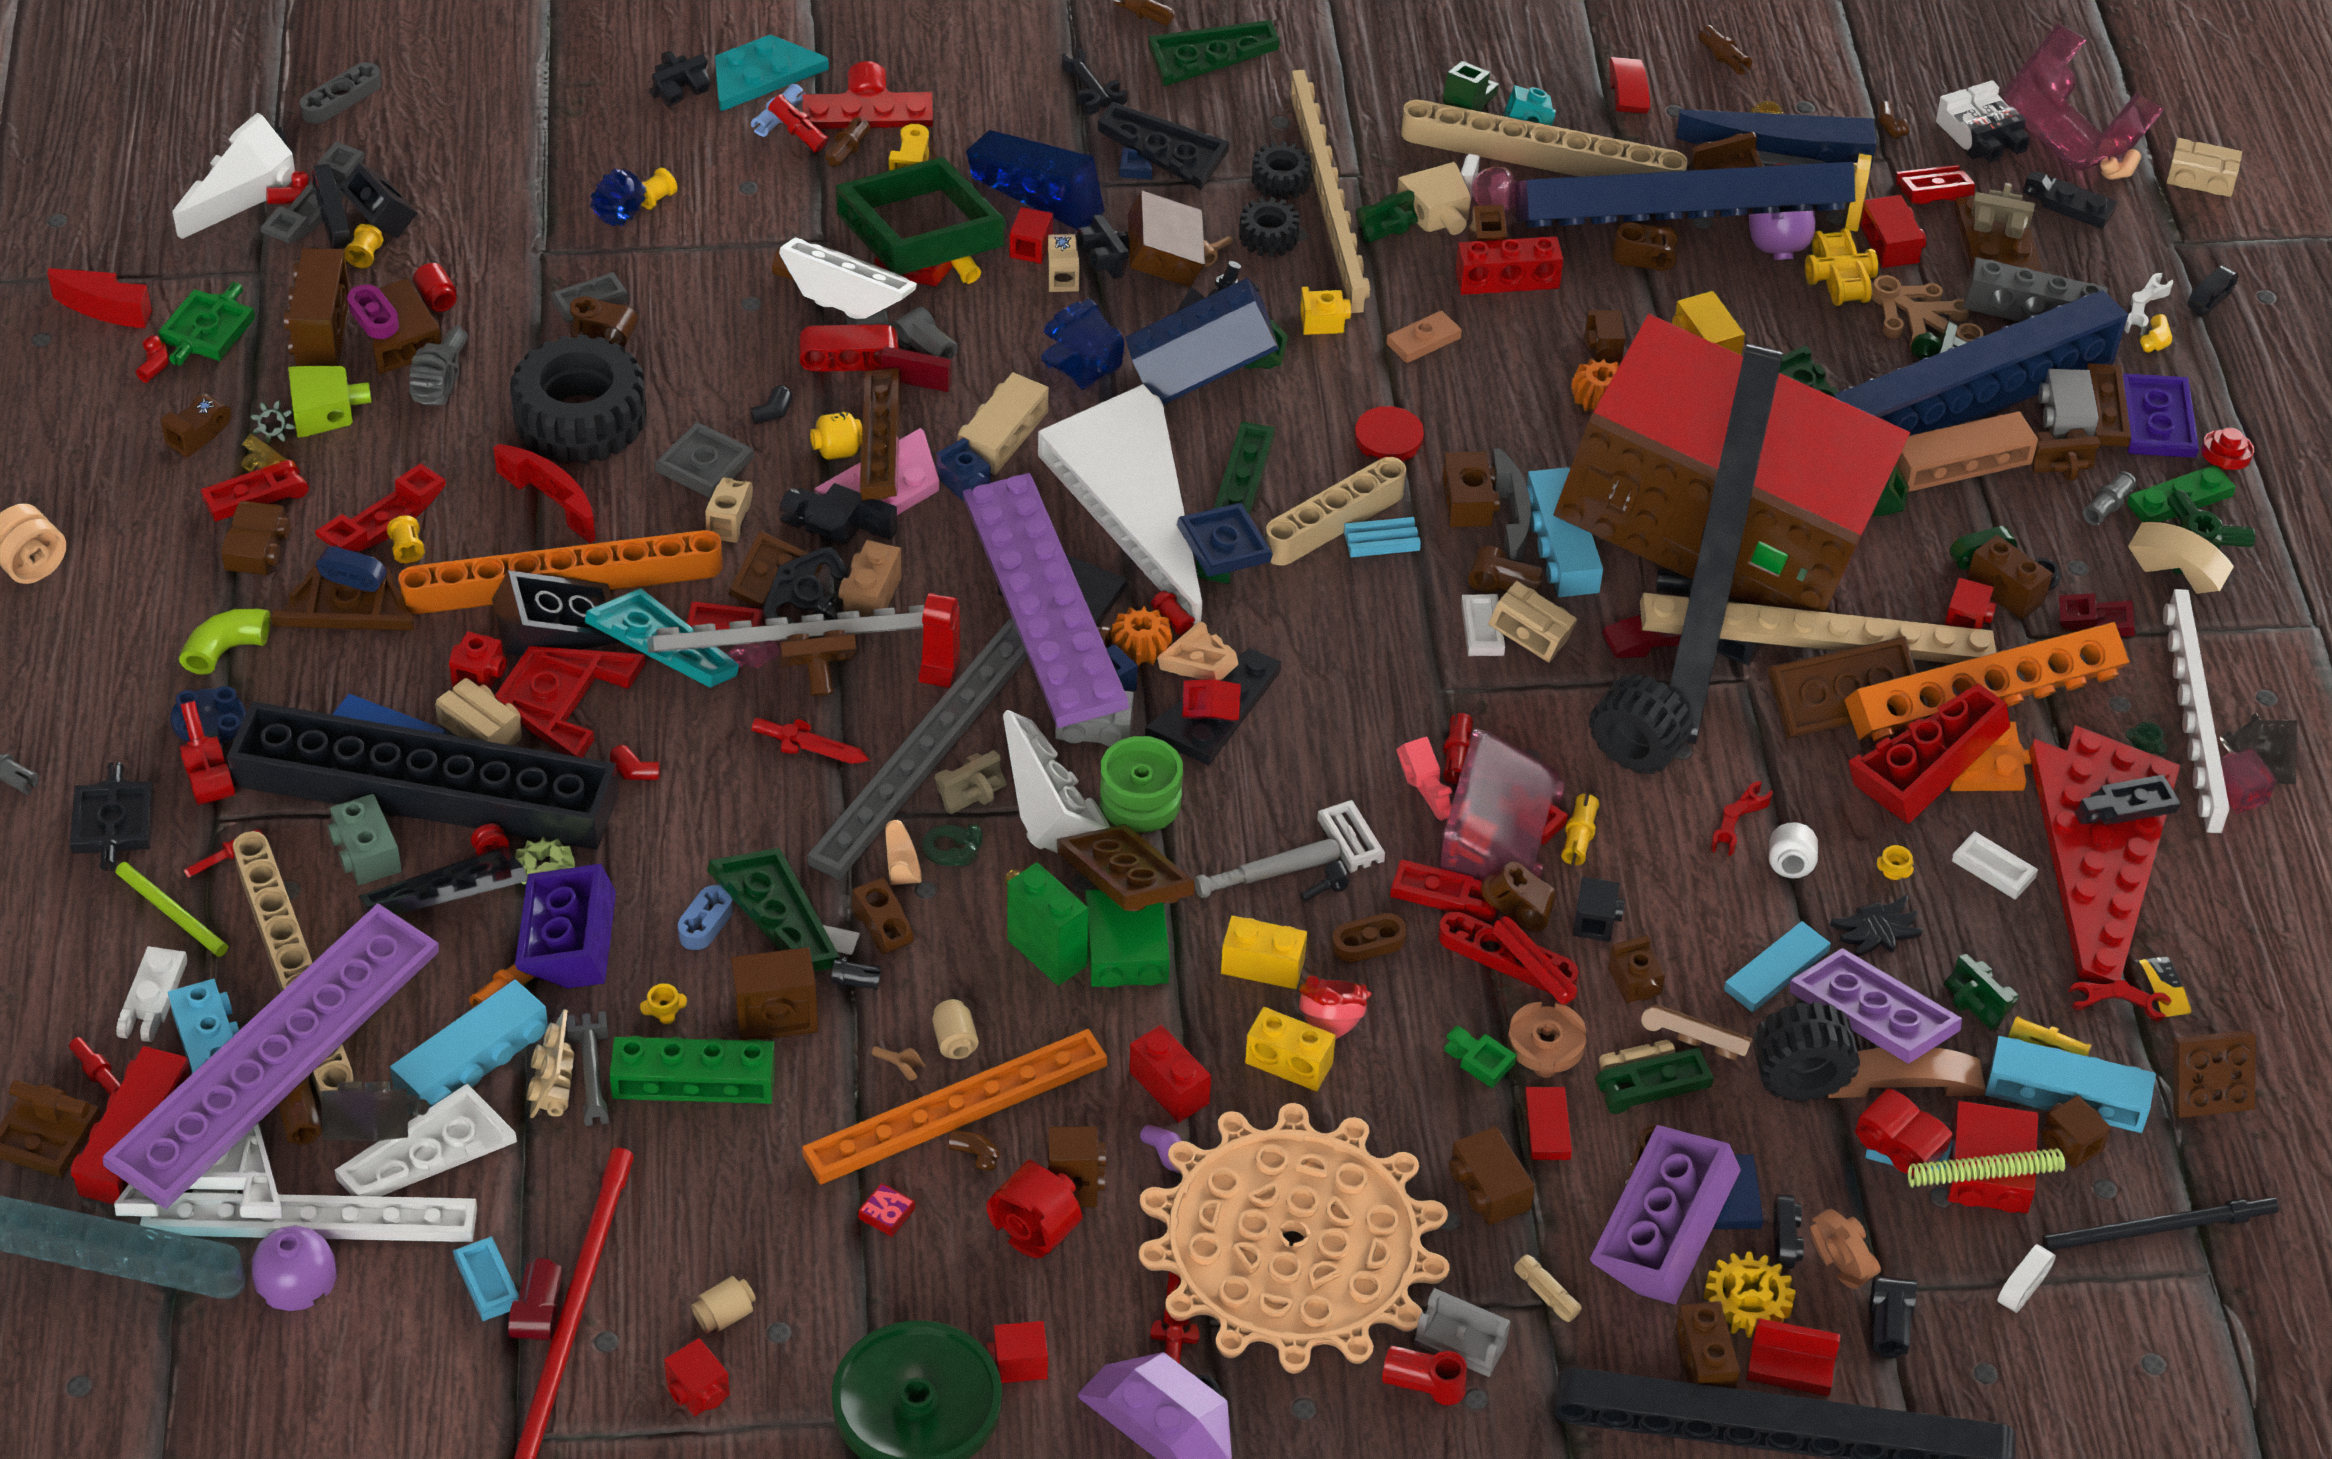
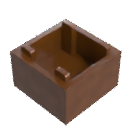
M810 947L731 957L734 1007L740 1040H765L818 1033L816 982Z

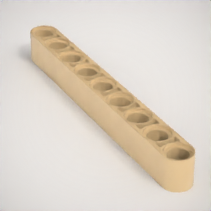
M1410 100L1403 108L1401 135L1406 141L1415 144L1478 155L1484 158L1578 177L1686 171L1687 168L1686 156L1674 150L1425 100Z
M245 832L239 835L233 843L238 874L280 991L282 992L312 964V960L267 838L260 832ZM341 1044L310 1073L321 1105L328 1112L336 1114L350 1110L357 1100L352 1069L343 1044Z

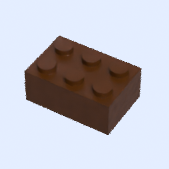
M302 248L300 262L294 263L293 275L295 286L290 285L289 304L291 307L290 309H285L284 312L285 330H290L291 332L288 339L289 355L295 356L296 366H339L349 316L347 295L350 291L344 249Z

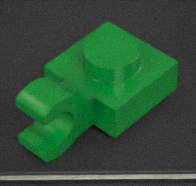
M1457 1025L1447 1034L1446 1038L1450 1041L1444 1047V1050L1454 1058H1462L1460 1067L1490 1088H1493L1515 1065L1517 1055L1487 1034H1484L1478 1041L1465 1029Z

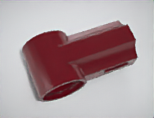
M536 1258L535 1261L526 1263L519 1299L513 1300L510 1309L509 1337L552 1341L557 1325L556 1302L563 1274L562 1267L556 1265L550 1259Z

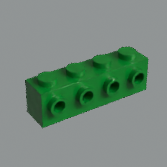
M614 1037L610 1067L612 1099L772 1104L776 1066L774 1041H761L758 1039L748 1041L722 1040L719 1038L682 1039L680 1037Z

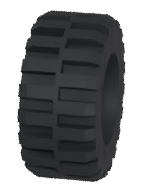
M578 335V338L563 336L559 337L558 341L551 342L549 340L542 343L538 350L533 348L524 356V360L521 359L517 364L510 380V394L516 432L525 441V445L534 452L539 450V454L542 457L550 460L554 457L560 463L567 464L570 461L587 464L589 460L598 459L599 462L608 459L609 454L613 452L616 455L626 448V443L631 445L645 425L647 411L642 368L637 364V360L631 353L626 352L622 346L615 342L609 344L607 339L598 336L596 339H590L588 335ZM575 395L598 397L585 403L560 402L564 398Z

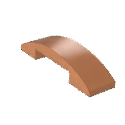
M1934 1047L1908 1064L1883 1048L1857 1051L1860 1066H1858L1856 1077L1851 1078L1852 1082L1846 1087L1839 1088V1092L1833 1095L1828 1094V1098L1868 1097L1870 1088L1944 1087L1946 1096L1985 1095L1986 1088L1980 1060L1971 1055Z

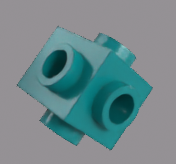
M1514 85L1503 116L1552 126L1556 110L1552 107L1551 96L1539 88L1526 89Z

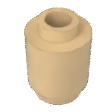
M955 999L946 1000L938 1004L934 1009L932 1023L941 1054L953 1059L968 1057L976 1050L979 1043L970 1010L964 1006L963 1002Z
M731 1276L697 1296L698 1301L691 1305V1310L706 1334L713 1330L720 1332L752 1313L753 1307L751 1303L756 1301V1298L745 1279L738 1281L734 1276Z

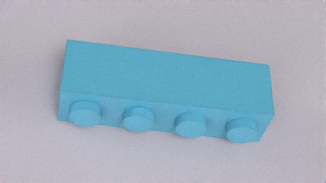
M1569 467L1528 471L1526 485L1531 505L1530 528L1533 533L1537 532L1540 558H1545L1547 562V581L1549 584H1554L1558 597L1600 593L1603 566L1592 533L1553 516L1570 471Z
M516 979L392 1064L390 1072L394 1091L420 1115L467 1083L470 1087L475 1086L483 1076L499 1065L506 1064L517 1052L530 1043H535L542 1038L548 1028L546 1006Z
M1998 1036L1991 1061L1985 1096L2049 1111L2058 1102L2065 1104L2079 1095L2089 1106L2094 1107L2100 1113L2102 1119L2110 1126L2142 1133L2151 1108L2156 1073L2142 1070L2138 1067L2104 1061L2096 1057L2066 1052L2058 1048L2032 1044L2020 1039Z

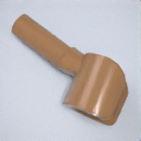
M1226 236L1211 244L1204 240V267H1209L1216 262L1218 258L1217 251L1233 242L1231 236Z
M877 1046L872 1049L873 1056L897 1065L909 1081L917 1079L913 1068L917 1066L926 1067L918 1053L912 1048H908L900 1053H894Z

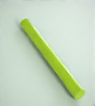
M122 862L117 866L115 872L119 877L214 955L221 957L227 952L228 945L131 865L127 862Z

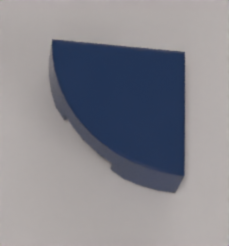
M1123 147L1119 177L1152 180L1151 162L1139 156L1138 151Z

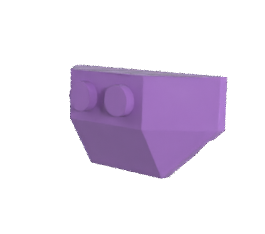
M1164 1352L1107 1364L1078 1393L1080 1400L1156 1459H1232L1227 1400Z

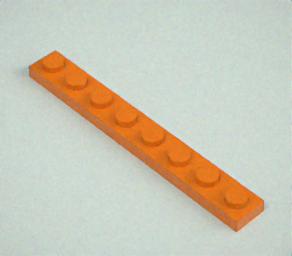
M1088 1028L802 1146L803 1157L820 1185L1106 1067L1107 1055Z

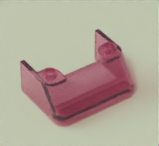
M2058 23L2005 88L2002 100L2009 107L2016 109L2018 114H2022L2026 118L2025 126L2063 162L2076 170H2086L2101 164V161L2106 157L2110 160L2111 157H2118L2132 149L2164 109L2160 105L2135 93L2107 129L2101 133L2066 101L2076 86V76L2066 65L2086 42V39Z

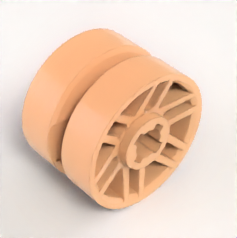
M17 504L3 510L0 513V566L14 581L23 584L34 583L50 575L59 566L66 552V540L63 534L33 505Z

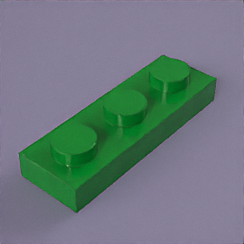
M2211 465L2129 495L2127 505L2142 522H2162L2176 517L2167 503V498L2177 490L2186 492L2196 508L2199 509L2232 497L2236 486L2219 467Z

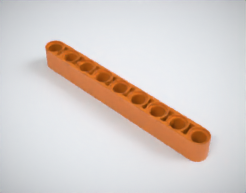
M710 530L414 565L402 570L398 581L407 611L413 614H423L493 605L492 598L508 570L608 584L609 590L712 578L720 574L723 569L721 538L717 533Z

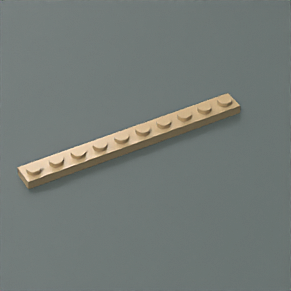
M1293 70L1290 97L1306 154H1309L1311 157V173L1346 299H1350L1351 313L1364 312L1365 298L1370 297L1369 280L1362 276L1364 272L1362 256L1356 255L1357 238L1355 233H1350L1351 217L1349 211H1344L1345 197L1343 189H1338L1339 177L1337 167L1331 166L1333 161L1332 149L1330 145L1326 146V128L1324 124H1320L1319 103H1314L1313 82H1308L1305 70Z
M1643 593L1640 600L1642 630L1682 634L1689 597ZM1728 602L1720 635V639L1841 651L1906 636L1912 659L1952 664L1996 653L1992 630Z

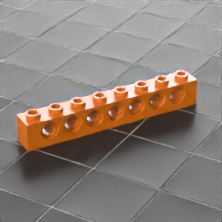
M2115 622L1859 688L1845 698L1844 701L1858 740L1872 737L1874 742H1879L1887 737L1894 736V731L1904 728L1907 731L1908 725L1917 719L1925 720L1937 713L1939 706L1956 697L1952 687H1955L1961 694L1979 683L2005 701L2007 707H2011L2023 702V697L2034 695L2035 699H2041L2056 692L2055 688L2065 686L2067 691H2071L2087 685V680L2097 678L2099 683L2118 677V670L2130 663L2117 626ZM2080 654L2084 655L2087 658L2088 664L2083 662ZM2048 662L2055 666L2057 673L2051 670ZM2016 670L2024 675L2025 681L2018 677ZM1984 678L1991 682L1993 690L1987 687ZM1920 695L1927 699L1929 707L1921 702ZM1887 704L1895 708L1897 716L1890 713Z

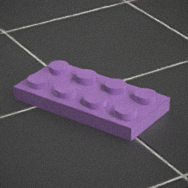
M1843 948L1790 980L1789 992L1808 1004L1821 1002L1823 1006L1830 1004L1835 1006L1836 1010H1842L1846 1017L1849 1018L1853 1031L1908 1064L1961 1031V1017Z

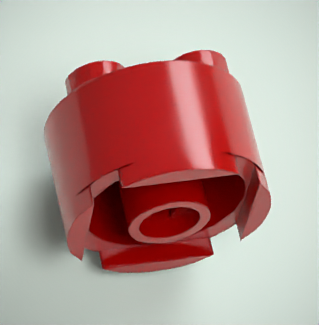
M1030 1159L1026 1160L994 1192L986 1204L989 1219L995 1229L999 1231L1003 1227L1012 1236L1007 1242L1022 1254L1037 1259L1043 1258L1047 1253L1052 1252L1083 1219L1079 1203L1073 1194L1076 1190L1073 1181L1063 1173L1055 1175Z

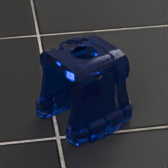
M1087 299L1082 303L1077 301L1069 305L1067 310L1064 308L1055 314L1054 318L1045 325L1044 333L1058 342L1050 346L1041 355V361L1049 368L1054 367L1072 378L1080 389H1088L1094 385L1095 381L1121 368L1125 346L1124 338L1116 328H1112L1098 310V305L1091 299Z

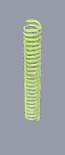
M2055 1148L2054 1150L2049 1149L2047 1151L2043 1149L2042 1151H2030L2029 1153L2025 1151L2023 1154L2021 1152L2017 1154L2011 1153L2010 1155L2006 1153L2004 1156L2002 1154L1998 1156L1993 1155L1992 1157L1987 1155L1985 1158L1981 1156L1979 1159L1977 1157L1973 1159L1968 1157L1966 1160L1964 1158L1961 1160L1955 1159L1954 1161L1950 1159L1948 1162L1943 1160L1942 1162L1936 1161L1935 1163L1931 1161L1929 1164L1927 1162L1923 1164L1918 1163L1917 1165L1912 1163L1908 1169L1909 1186L1913 1188L1915 1184L1919 1187L1921 1183L1926 1186L1927 1181L1932 1186L1933 1183L1938 1185L1940 1181L1942 1184H1945L1946 1180L1948 1183H1951L1952 1180L1957 1183L1958 1180L1964 1182L1966 1178L1969 1182L1971 1177L1974 1181L1977 1178L1982 1180L1984 1177L1988 1180L1990 1176L1995 1179L1996 1174L1999 1178L2002 1175L2007 1178L2009 1174L2013 1177L2015 1173L2020 1176L2021 1172L2025 1176L2027 1173L2031 1175L2034 1172L2039 1174L2040 1170L2042 1173H2045L2046 1170L2049 1173L2052 1170L2057 1172L2059 1169L2063 1172L2065 1170V1159L2063 1153L2058 1148ZM1912 1168H1914V1179H1912Z

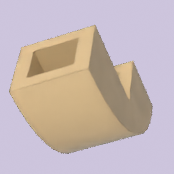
M2142 522L2128 545L2144 572L2180 568L2196 594L2220 591L2234 567L2216 546L2203 537L2185 528L2167 523Z

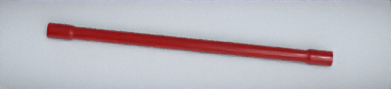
M613 1148L610 1152L602 1177L600 1193L514 1459L537 1458L621 1191L626 1185L634 1160L633 1153L625 1148Z

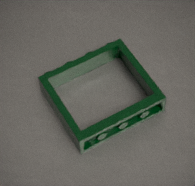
M944 157L835 185L837 215L891 272L896 274H906L1004 246L1003 228L1006 227V222L1003 215L998 213L989 204L988 200L982 197L974 189L973 185ZM941 190L970 221L901 239L873 208Z

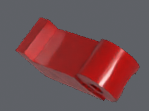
M930 592L927 596L922 615V665L919 670L918 682L951 688L960 664V607H958V598L940 596Z

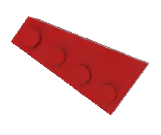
M1979 683L1939 706L1938 712L1925 720L1919 718L1909 724L1908 730L1891 740L1887 737L1875 744L1876 749L1862 757L1859 754L1848 760L1853 785L1908 825L2010 728L2007 703Z

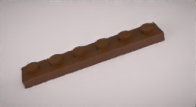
M899 368L865 372L860 493L862 500H883L888 497L897 496L901 398Z

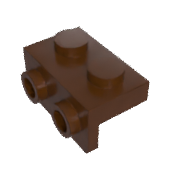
M1755 133L1736 134L1730 138L1715 142H1705L1692 149V171L1764 167L1756 150L1757 137Z

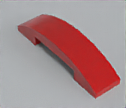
M497 444L493 447L496 472L519 490L529 483L533 484L565 509L566 525L590 544L596 540L593 512L589 500L582 488L567 472L548 459L531 451L504 444Z
M420 463L395 479L394 492L352 519L344 514L337 516L315 531L316 536L330 546L353 552L375 546L390 538L387 533V525L394 518L411 516L416 519L446 486V479Z

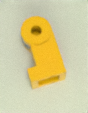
M910 124L902 128L900 151L891 150L889 171L928 161L929 131L925 126Z

